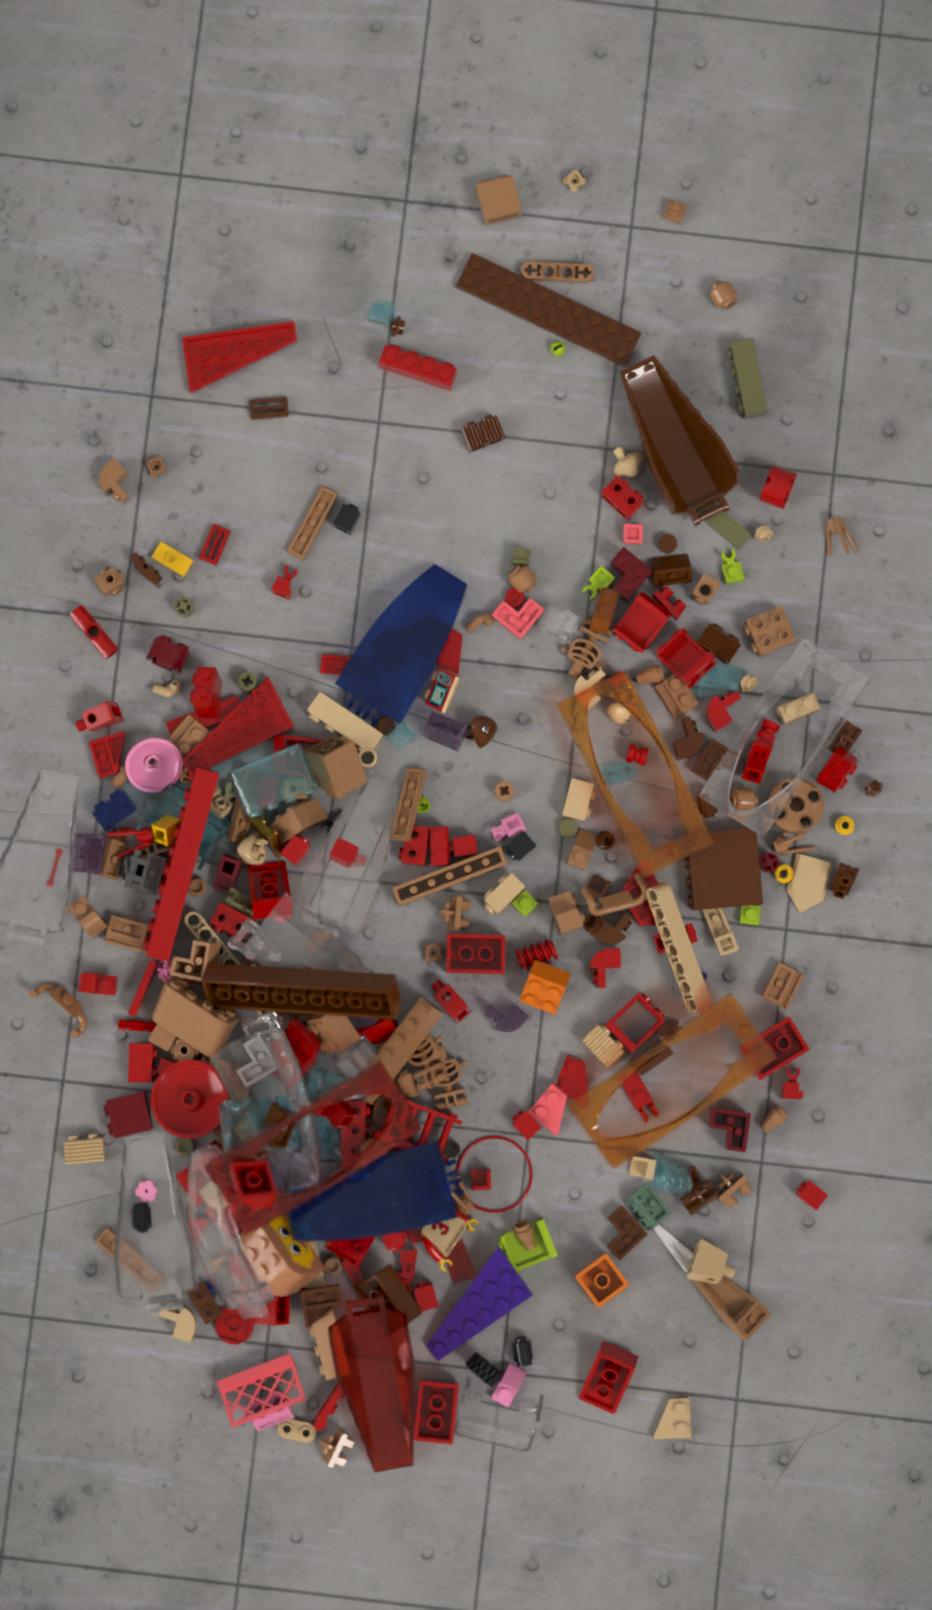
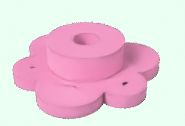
M147 1180L145 1183L140 1182L138 1184L135 1194L141 1197L143 1202L147 1200L154 1201L156 1198L155 1193L158 1189L154 1186L153 1181Z

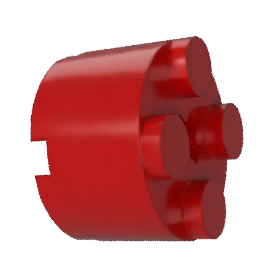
M772 465L759 500L784 509L797 474Z

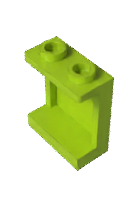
M543 1218L531 1223L536 1245L532 1250L524 1249L514 1230L500 1235L499 1246L503 1252L506 1251L508 1259L517 1272L546 1259L558 1256Z

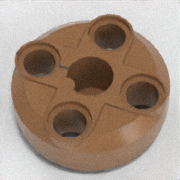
M803 778L784 779L775 786L768 799V813L772 822L780 830L787 833L800 834L807 832L817 825L823 815L824 800L822 791L812 782ZM783 785H788V786H790V787H791V792H790V793L784 792L783 789H782V786H783ZM808 794H815L817 801H811L808 798ZM774 811H782L783 818H777ZM800 819H807L809 826H802Z

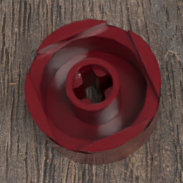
M165 635L155 637L146 660L152 658L151 663L168 671H171L173 668L177 670V674H181L190 655L188 651L189 646L182 643L174 644L171 642L172 639Z

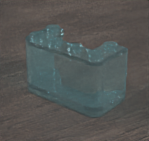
M301 743L228 773L245 816L249 815L250 818L262 814V809L268 808L269 811L279 807L278 803L283 800L286 803L296 800V795L302 792L304 796L315 792V787L319 786Z

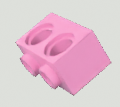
M276 1391V1392L281 1393V1394H283V1395H284V1393H285V1391H283V1392H281V1391ZM273 1394L268 1404L275 1406L281 1401L282 1397ZM257 1398V1399H260V1400H262V1401L265 1402L267 1398H264V1399H263V1398ZM254 1401L250 1411L257 1413L262 1409L263 1404ZM289 1406L252 1421L254 1427L259 1432L295 1418L292 1407Z

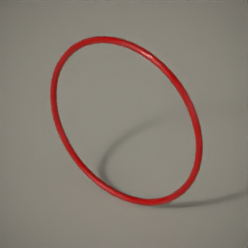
M501 1136L484 1137L476 1140L464 1150L458 1161L456 1176H459L463 1157L475 1144L487 1139H501L514 1144L524 1154L529 1165L530 1178L524 1195L512 1206L501 1210L484 1209L471 1202L475 1208L484 1212H505L520 1204L528 1194L533 1178L532 1165L527 1153L516 1142Z

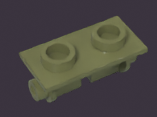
M231 887L222 903L253 919L251 897Z

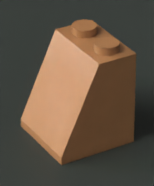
M332 735L303 752L327 796L341 799L347 795L346 793L362 787V784L368 782L354 740Z

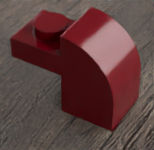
M223 854L216 873L218 875L213 889L227 894L231 887L234 888L241 872L243 860Z

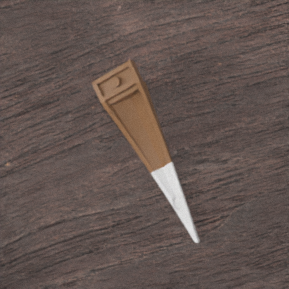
M660 1225L654 1227L655 1233L687 1273L693 1252ZM722 1276V1279L717 1284L692 1280L729 1328L731 1327L744 1342L771 1315L756 1298L724 1276Z

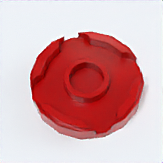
M240 1305L225 1307L221 1311L222 1316L217 1318L215 1322L218 1336L228 1344L237 1345L245 1342L254 1330V1324L249 1323L248 1309Z

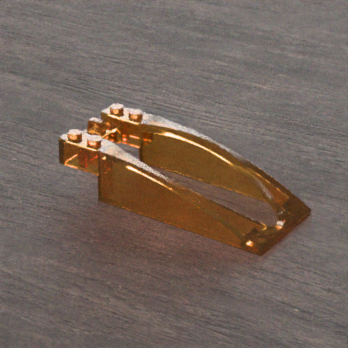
M626 671L556 704L622 841L626 843L642 877H647L682 858L715 844L678 767ZM595 695H606L621 704L642 724L655 741L674 782L678 801V811L674 812V817L678 818L685 835L653 850L646 834L633 823L614 799L598 767L590 738L588 705Z
M728 993L697 1016L694 1015L574 1100L569 1106L614 1169L697 1115L777 1057L745 1015L732 993ZM726 1023L745 1049V1054L732 1063L725 1065L728 1072L710 1094L678 1118L656 1128L628 1136L608 1137L599 1132L597 1127L598 1117L614 1092L637 1068L666 1048L686 1039L711 1033L720 1025Z

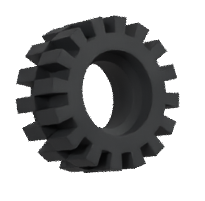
M476 1352L465 1364L490 1387H493L502 1376L492 1364Z

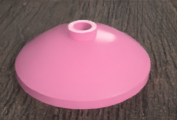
M150 737L139 741L130 749L125 760V771L129 781L139 790L149 793L161 792L170 788L180 777L183 767L182 756L178 748L169 740L160 737ZM151 758L155 759L153 763H149Z

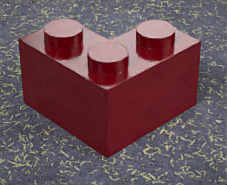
M625 547L618 552L610 563L615 570L623 575L613 590L618 591V597L626 603L629 602L653 572Z
M710 1108L708 1127L727 1130L724 1149L746 1153L751 1114Z

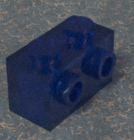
M124 788L120 791L116 789L109 794L110 798L107 801L101 800L93 806L92 814L105 831H108L137 810V805Z

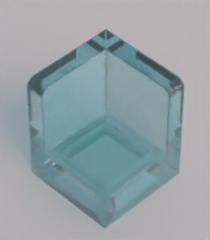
M388 301L386 305L372 303L371 311L368 314V321L390 326L394 313V303Z
M404 721L387 735V739L398 750H401L405 745L417 738V735Z

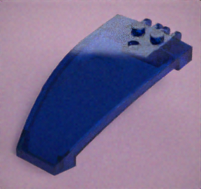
M434 564L393 600L366 633L335 683L352 694L346 705L348 710L353 706L356 698H358L362 702L356 709V715H360L366 704L369 706L362 716L364 720L368 718L373 708L378 711L372 720V725L375 726L382 714L399 724L403 722L446 645L464 601L467 583Z
M435 1141L364 1161L310 1186L284 1202L293 1241H336L376 1237L457 1218L449 1185L459 1184L461 1178L448 1181V1177L459 1175V1170L446 1173L444 1167L454 1165L456 1159L443 1162L438 1142ZM464 1189L456 1190L454 1193L456 1195L464 1194Z

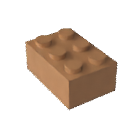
M312 1014L303 1021L305 1027L321 1042L319 1052L323 1054L341 1052L360 1039L347 1016Z

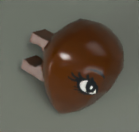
M488 716L473 718L471 725L467 727V729L471 730L472 734L470 736L466 735V739L474 740L479 748L486 746L496 735L497 723Z

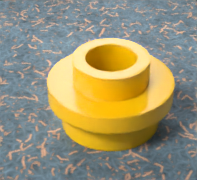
M848 816L838 818L835 823V829L841 835L852 833L855 827L854 821ZM843 822L848 823L847 829L842 827Z
M787 864L779 865L774 871L775 879L780 883L790 882L794 875L793 869ZM787 871L788 874L786 877H781L780 873Z

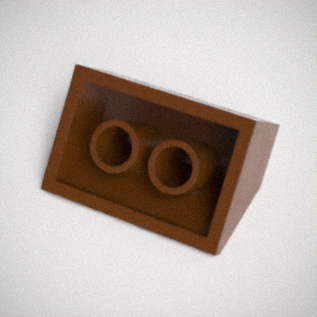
M391 1264L380 1269L354 1287L385 1337L408 1325L422 1314Z

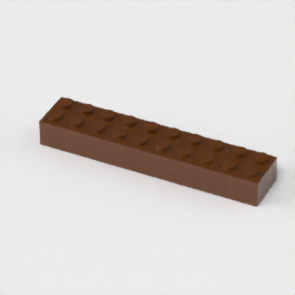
M208 963L201 978L206 999L213 1005V1008L396 1019L402 1003L395 974Z

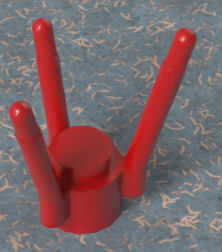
M152 827L119 828L122 831L107 833V836L137 835L138 842H142L141 845L118 854V858L133 853L134 849L140 850L150 847V843L154 842Z

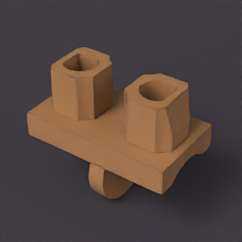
M451 896L450 903H445V910H439V914L444 915L443 922H448V931H460L461 929L469 928V919L461 918V911H470L471 901L463 899V896Z
M732 1173L727 1178L723 1174L719 1177L722 1179V1182L718 1187L720 1190L726 1185L728 1187L719 1194L720 1196L717 1199L732 1208L739 1202L732 1194L738 1189L745 1196L752 1190L747 1182L748 1178L742 1174L731 1184L730 1182L736 1178Z
M337 1428L334 1436L329 1434L327 1440L321 1439L319 1442L324 1446L321 1451L325 1455L323 1461L332 1468L334 1465L343 1467L346 1456L340 1454L341 1449L344 1447L350 1450L354 1440L342 1429Z

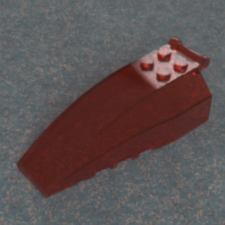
M383 1293L371 1298L354 1301L350 1299L344 1300L346 1314L328 1327L329 1343L337 1380L346 1398L373 1470L376 1473L413 1466L414 1354L407 1314L386 1307ZM379 1304L380 1307L364 1311L352 1312V1309L354 1308H360L365 1306Z

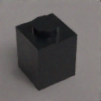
M343 503L333 522V526L351 536L361 517V513L358 511L359 508L350 503L348 505Z
M523 831L506 846L508 849L506 853L513 861L517 859L519 862L537 845Z

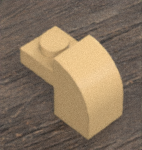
M601 669L598 672L593 670L587 676V681L581 675L575 684V700L585 713L601 700L600 696L593 689L597 683L605 678L606 674Z
M166 1305V1308L162 1307L158 1316L177 1322L172 1337L191 1343L197 1328V1319L194 1312L185 1305L181 1307L180 1312L177 1311L178 1308L171 1305Z

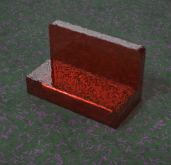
M463 1239L458 1240L448 1257L444 1256L445 1259L452 1262V1266L447 1262L446 1264L454 1284L476 1277Z

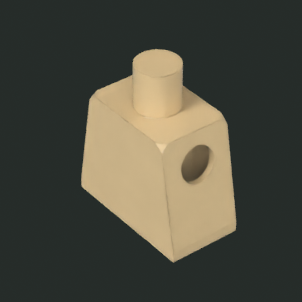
M700 1239L695 1244L686 1278L717 1284L722 1279V1276L732 1279L736 1268L726 1265L728 1258L726 1252Z

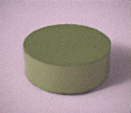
M565 819L559 825V833L564 838H572L578 831V825L572 819Z
M179 1138L174 1147L178 1155L185 1157L192 1154L195 1146L192 1139Z

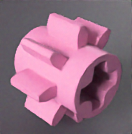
M171 957L169 962L161 960L156 966L158 971L156 975L164 982L175 977L170 975L173 960Z

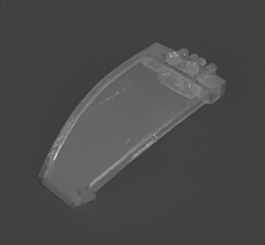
M217 1145L197 1148L191 1152L189 1163L188 1216L199 1259L224 1309H237L244 1319L264 1318L268 1314L266 1305L275 1297L267 1281H260L236 1229L222 1172V1166L229 1161Z

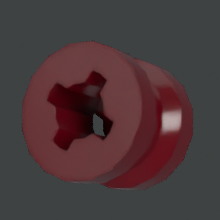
M773 853L764 854L759 859L760 869L766 873L773 872L779 866L778 857Z

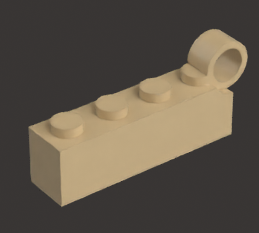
M319 692L307 709V712L310 714L309 718L316 723L319 721L324 723V728L332 734L337 732L342 738L354 740L357 746L356 749L360 752V760L364 753H372L374 761L371 764H364L362 760L361 763L364 768L374 767L378 760L374 750L384 737L383 734Z

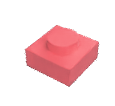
M624 524L623 544L642 545L643 525Z

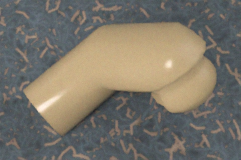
M173 680L172 683L165 687L155 683L152 692L169 698L179 693L181 684L178 680Z

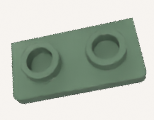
M648 1182L625 1199L629 1210L634 1212L641 1226L648 1231L672 1214Z

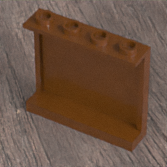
M756 827L685 834L683 849H687V857H684L685 869L688 868L689 876H686L687 888H690L691 895H688V905L692 907V911L763 904Z

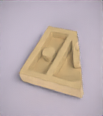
M689 1397L669 1398L658 1427L654 1432L653 1439L691 1438Z

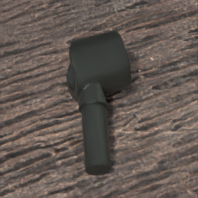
M340 809L333 817L324 820L321 828L323 825H328L329 829L326 833L331 832L334 823L344 811Z

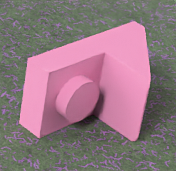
M509 1362L491 1398L509 1407L516 1392L519 1391L527 1372Z

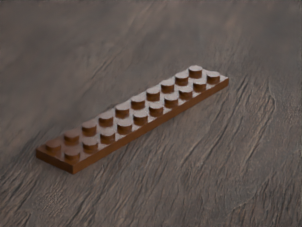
M471 253L456 284L457 289L624 368L641 336V332L474 253Z

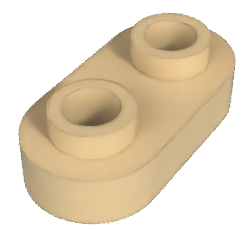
M290 1419L279 1423L277 1427L281 1437L304 1443L313 1441L317 1433L312 1423L297 1419ZM285 1425H289L291 1427L290 1432L284 1431ZM303 1430H309L310 1435L304 1436Z

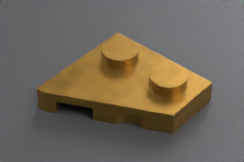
M252 812L247 816L250 827L255 833L260 835L261 839L268 841L275 857L279 859L282 856V848L278 841V833L274 828H269L261 816L257 817Z

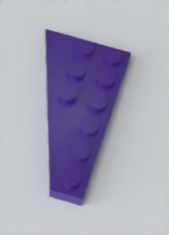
M500 1246L426 1345L437 1362L533 1295Z

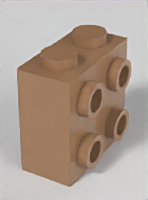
M502 175L496 180L491 181L485 179L476 184V192L485 226L522 217V209L513 175Z
M782 606L749 618L744 622V632L747 637L750 636L752 651L754 654H758V657L796 642Z

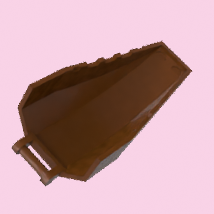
M654 355L621 370V379L654 484L671 515L689 514L694 526L701 524V521L722 511H729L730 508L724 496L740 483V470L721 437L705 421L699 410L693 406L687 395H684L678 384L669 376V373ZM717 500L720 503L719 505L698 515L695 512L696 510L703 508Z

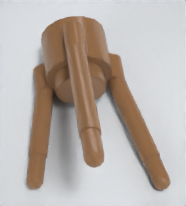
M841 516L828 519V526L825 527L828 555L831 556L832 554L831 532L833 535L839 534L847 555L850 552L843 532L846 534L855 552L858 553L859 550Z
M807 819L801 820V821H800L801 825H803V824H804L805 822H807L808 820H807ZM783 832L775 836V840H772L777 855L782 853L785 856L791 853L816 849L815 846L788 850V848H791L790 843L806 836V832L789 839L785 836L790 833Z
M456 1176V1180L463 1196H457L454 1192H451V1196L455 1199L454 1204L435 1191H432V1195L464 1215L470 1214L474 1208L470 1202L471 1197L459 1176Z

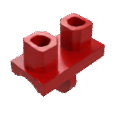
M668 586L660 591L657 590L653 597L677 621L681 617L686 604L678 599L671 605L668 599L674 593Z

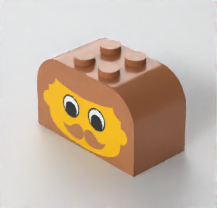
M284 1204L263 1210L238 1237L239 1248L263 1286L276 1296L283 1297L305 1289L325 1269Z

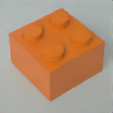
M534 960L519 1001L555 1015L571 973Z
M603 1252L574 1274L597 1308H600L629 1286V1283L606 1252Z

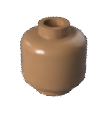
M718 281L712 285L710 298L717 308L727 310L736 304L738 293L730 282Z
M518 564L508 574L510 576L509 583L519 593L525 591L529 593L536 586L534 582L537 576L527 565L520 566Z
M736 788L729 794V807L736 813L752 812L755 805H758V796L751 788Z

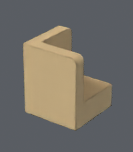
M632 1155L629 1174L653 1180L656 1160Z

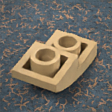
M216 786L210 811L222 819L234 809V804L221 795V789Z

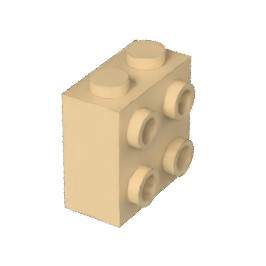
M513 873L509 876L505 874L498 881L499 886L496 889L492 887L484 895L486 898L484 900L486 904L484 908L491 915L495 913L498 916L525 889L526 886Z

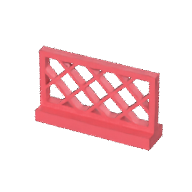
M290 1353L216 1381L232 1428L306 1400L294 1358ZM292 1369L293 1377L290 1382L281 1379L285 1371ZM269 1377L276 1379L272 1389L263 1386L265 1380ZM279 1381L288 1385L284 1395L275 1391ZM251 1384L258 1386L253 1396L244 1393L247 1386ZM291 1387L299 1390V1397L294 1399L287 1397ZM261 1388L270 1392L265 1402L256 1398ZM233 1391L239 1393L235 1403L228 1401L227 1393ZM273 1394L282 1397L280 1403L275 1406L268 1404ZM243 1395L251 1399L247 1409L238 1405ZM254 1401L263 1404L260 1412L254 1413L250 1411ZM236 1408L245 1411L241 1419L234 1421L233 1413Z

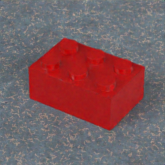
M447 934L446 973L504 975L505 935Z
M790 1016L738 1046L758 1080H762L810 1050Z
M420 1378L413 1441L453 1445L459 1382Z

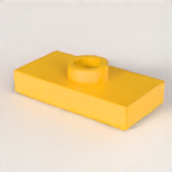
M163 542L159 543L151 556L153 560L182 577H185L194 562Z

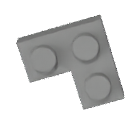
M261 1034L243 1043L252 1061L238 1068L236 1072L245 1087L250 1086L280 1068Z

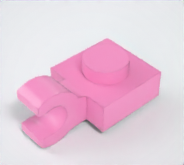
M518 812L502 819V825L491 829L495 842L502 840L506 834L511 838L526 831V827Z

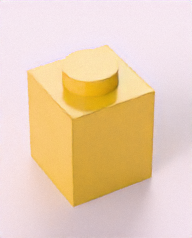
M165 815L153 823L151 826L154 842L166 846L176 841V838H173L176 825L180 826L181 819Z

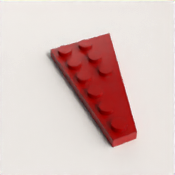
M295 322L182 337L190 394L297 342Z
M269 677L264 679L243 702L182 760L189 775L191 769H195L196 765L211 769L294 728Z

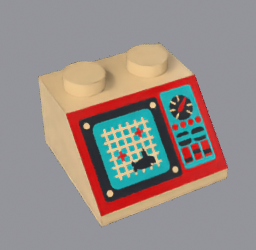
M442 667L438 671L435 670L431 681H434L432 688H428L424 696L427 699L425 704L442 713H446L449 710L462 676Z

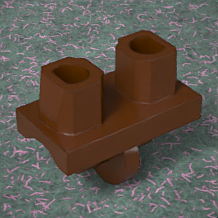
M846 720L827 749L834 753L839 746L849 752L863 730Z
M840 863L829 889L834 891L833 896L844 899L845 895L848 896L859 868H852L850 865Z
M707 1179L697 1187H692V1190L680 1198V1201L692 1216L720 1195L709 1179Z

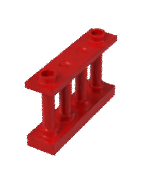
M394 1092L393 1095L387 1094L386 1098L393 1100L383 1129L373 1131L371 1138L447 1165L449 1158L444 1156L445 1152L443 1151L453 1123L462 1124V1121L457 1119L458 1115L447 1112L445 1115L405 1100V1095ZM402 1103L410 1106V1110L401 1135L395 1138L390 1136L392 1133L390 1130L398 1107ZM421 1110L428 1113L419 1141L413 1145L408 1143V1136L417 1111ZM437 1116L445 1119L446 1122L437 1147L432 1152L426 1149V1142Z

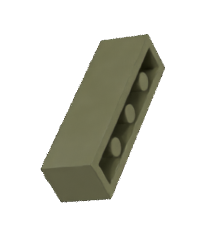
M750 338L731 342L727 349V356L729 360H732L733 366L730 369L732 378L736 380L734 391L740 400V403H738L739 414L743 415V420L766 416L768 410L754 339Z

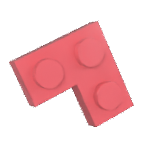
M529 598L519 612L502 601L491 617L521 640L545 609L531 598Z

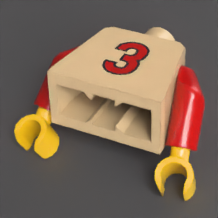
M457 1209L435 1210L431 1217L422 1213L417 1220V1224L423 1227L421 1230L422 1242L427 1253L437 1263L439 1262V1268L442 1271H447L443 1267L444 1262L452 1266V1262L444 1259V1256L448 1257L465 1229L468 1232H473L475 1229L471 1228L470 1223L478 1225L476 1219L469 1220L466 1215Z

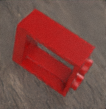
M637 993L604 1025L630 1053H633L665 1022L663 1018L665 1016L658 1007L654 1009L649 1004L651 1000L644 993L642 995ZM638 1000L657 1022L633 1043L614 1023Z

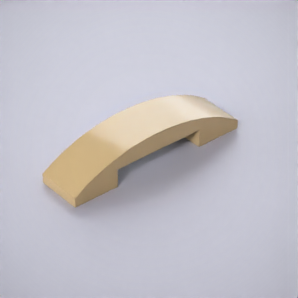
M703 909L704 918L720 956L723 957L739 951L723 909Z

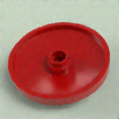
M183 1060L167 1067L155 1081L151 1093L152 1111L160 1126L170 1134L186 1139L200 1138L213 1132L222 1123L229 1108L230 1096L225 1079L214 1067L198 1060Z

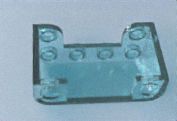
M279 1095L276 1096V1099L259 1097L258 1100L253 1101L252 1099H241L240 1102L224 1100L218 1105L223 1153L227 1159L248 1158L246 1152L277 1150L284 1155L302 1153L303 1106L297 1104L294 1100L288 1099V1096ZM272 1102H277L283 1110L297 1111L300 1115L286 1148L269 1147L260 1136L261 1128Z

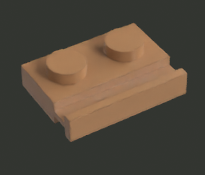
M675 675L655 686L674 719L699 704L690 689Z
M188 714L167 740L178 748L182 759H184L208 736L210 730Z
M111 915L104 942L142 952L149 925Z
M779 962L762 997L787 1010L804 974Z

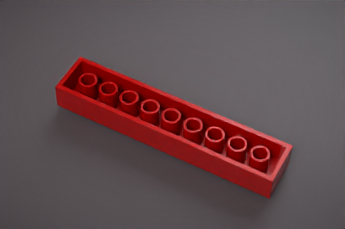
M197 765L195 769L190 771L188 780L191 782L190 788L186 787L183 799L186 800L185 807L181 806L178 816L181 819L180 826L176 825L173 838H176L175 844L171 843L168 853L171 860L170 863L166 862L163 875L166 878L165 881H161L158 894H161L160 900L156 899L153 909V913H156L155 919L151 918L148 931L151 934L150 937L146 936L143 950L146 951V956L169 962L217 785L218 771Z

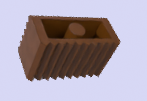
M487 415L481 418L482 421L474 423V421L466 423L464 428L461 429L469 453L505 440V435L497 415L493 417L492 415Z
M709 623L697 643L706 652L710 651L715 658L728 665L741 646L739 638L733 634L728 636L722 632L724 629L716 623L713 625Z

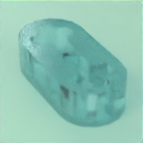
M630 763L610 766L600 772L599 780L603 785H613L628 781L634 776L635 768ZM625 766L627 769H631L628 777L625 774H618V772L623 771ZM606 771L609 774H616V776L611 777L610 782L602 777Z

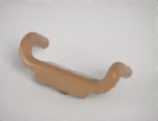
M637 873L634 875V879L641 888V895L638 898L633 899L628 890L597 898L600 908H596L595 900L587 887L582 888L581 893L587 901L589 912L595 916H602L644 903L647 899L646 891L648 885L642 875Z
M44 983L29 991L28 994L32 998L38 997L44 991L51 992L49 996L72 1018L77 1017L80 1021L79 1027L71 1031V1037L77 1038L84 1033L88 1023L86 1016L82 1012L84 1008L63 987L59 986L57 988L52 984Z

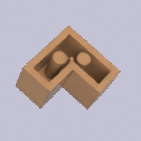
M317 798L311 801L305 799L298 804L299 806L294 804L286 809L287 813L283 812L275 817L276 821L270 827L274 828L278 833V841L281 845L289 842L294 835L298 837L303 832L318 826L328 818Z
M567 891L547 899L560 936L581 929L584 926L583 923L586 922L583 912L578 911V908L575 906L578 905L575 894L571 895V892Z
M193 940L191 957L173 956L170 975L201 981L207 964H218L221 943Z

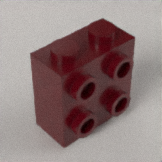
M146 1091L105 1100L106 1105H103L104 1112L110 1119L108 1131L110 1136L113 1135L114 1139L154 1130Z

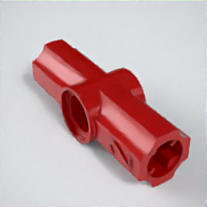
M83 605L72 611L70 614L72 619L105 659L112 657L119 650ZM92 628L99 629V633L96 636H90Z

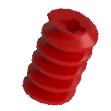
M547 938L544 939V945L538 941L537 948L533 944H530V950L523 946V953L519 949H515L521 970L524 966L528 971L529 964L533 966L534 960L544 963V959L551 963L552 956L556 961L558 960L553 941L550 942Z

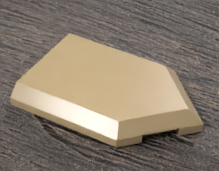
M796 853L792 867L794 875L792 880L788 882L786 891L794 902L799 914L824 901L833 863Z

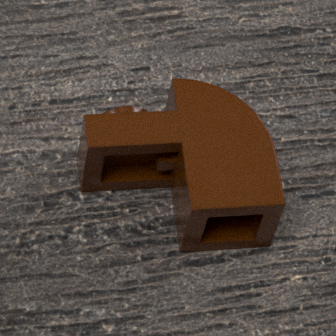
M690 716L682 719L686 737L675 740L672 743L677 761L696 755L704 742L703 732L695 733L698 731L695 720H691Z
M625 912L615 927L602 918V928L597 933H590V935L602 944L616 945L626 938L621 931L624 930L626 932L630 927L632 916Z

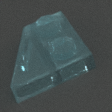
M716 664L700 679L696 698L737 690L742 670Z
M656 1153L654 1190L690 1193L691 1173L680 1168L676 1162L670 1161L665 1157L664 1153Z

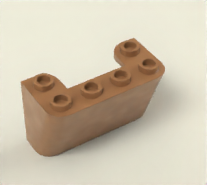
M175 976L167 980L152 1014V1020L210 1058L218 1057L236 1027L240 1016L236 1014L234 1009L221 1008L216 1010L210 1002L198 998L196 993L189 990L190 985L186 978Z

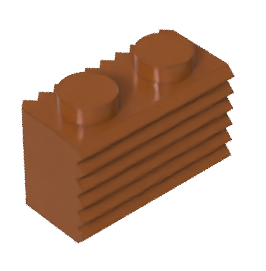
M604 587L601 588L590 623V630L602 634L608 633L619 596L618 591Z

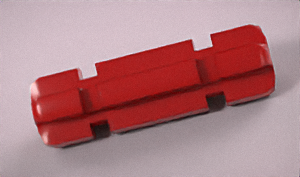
M125 1019L118 1021L119 1030L129 1029L131 1031L143 1032L147 1030V1032H153L156 1027L155 1022L149 1021L148 1023L146 1021H127Z

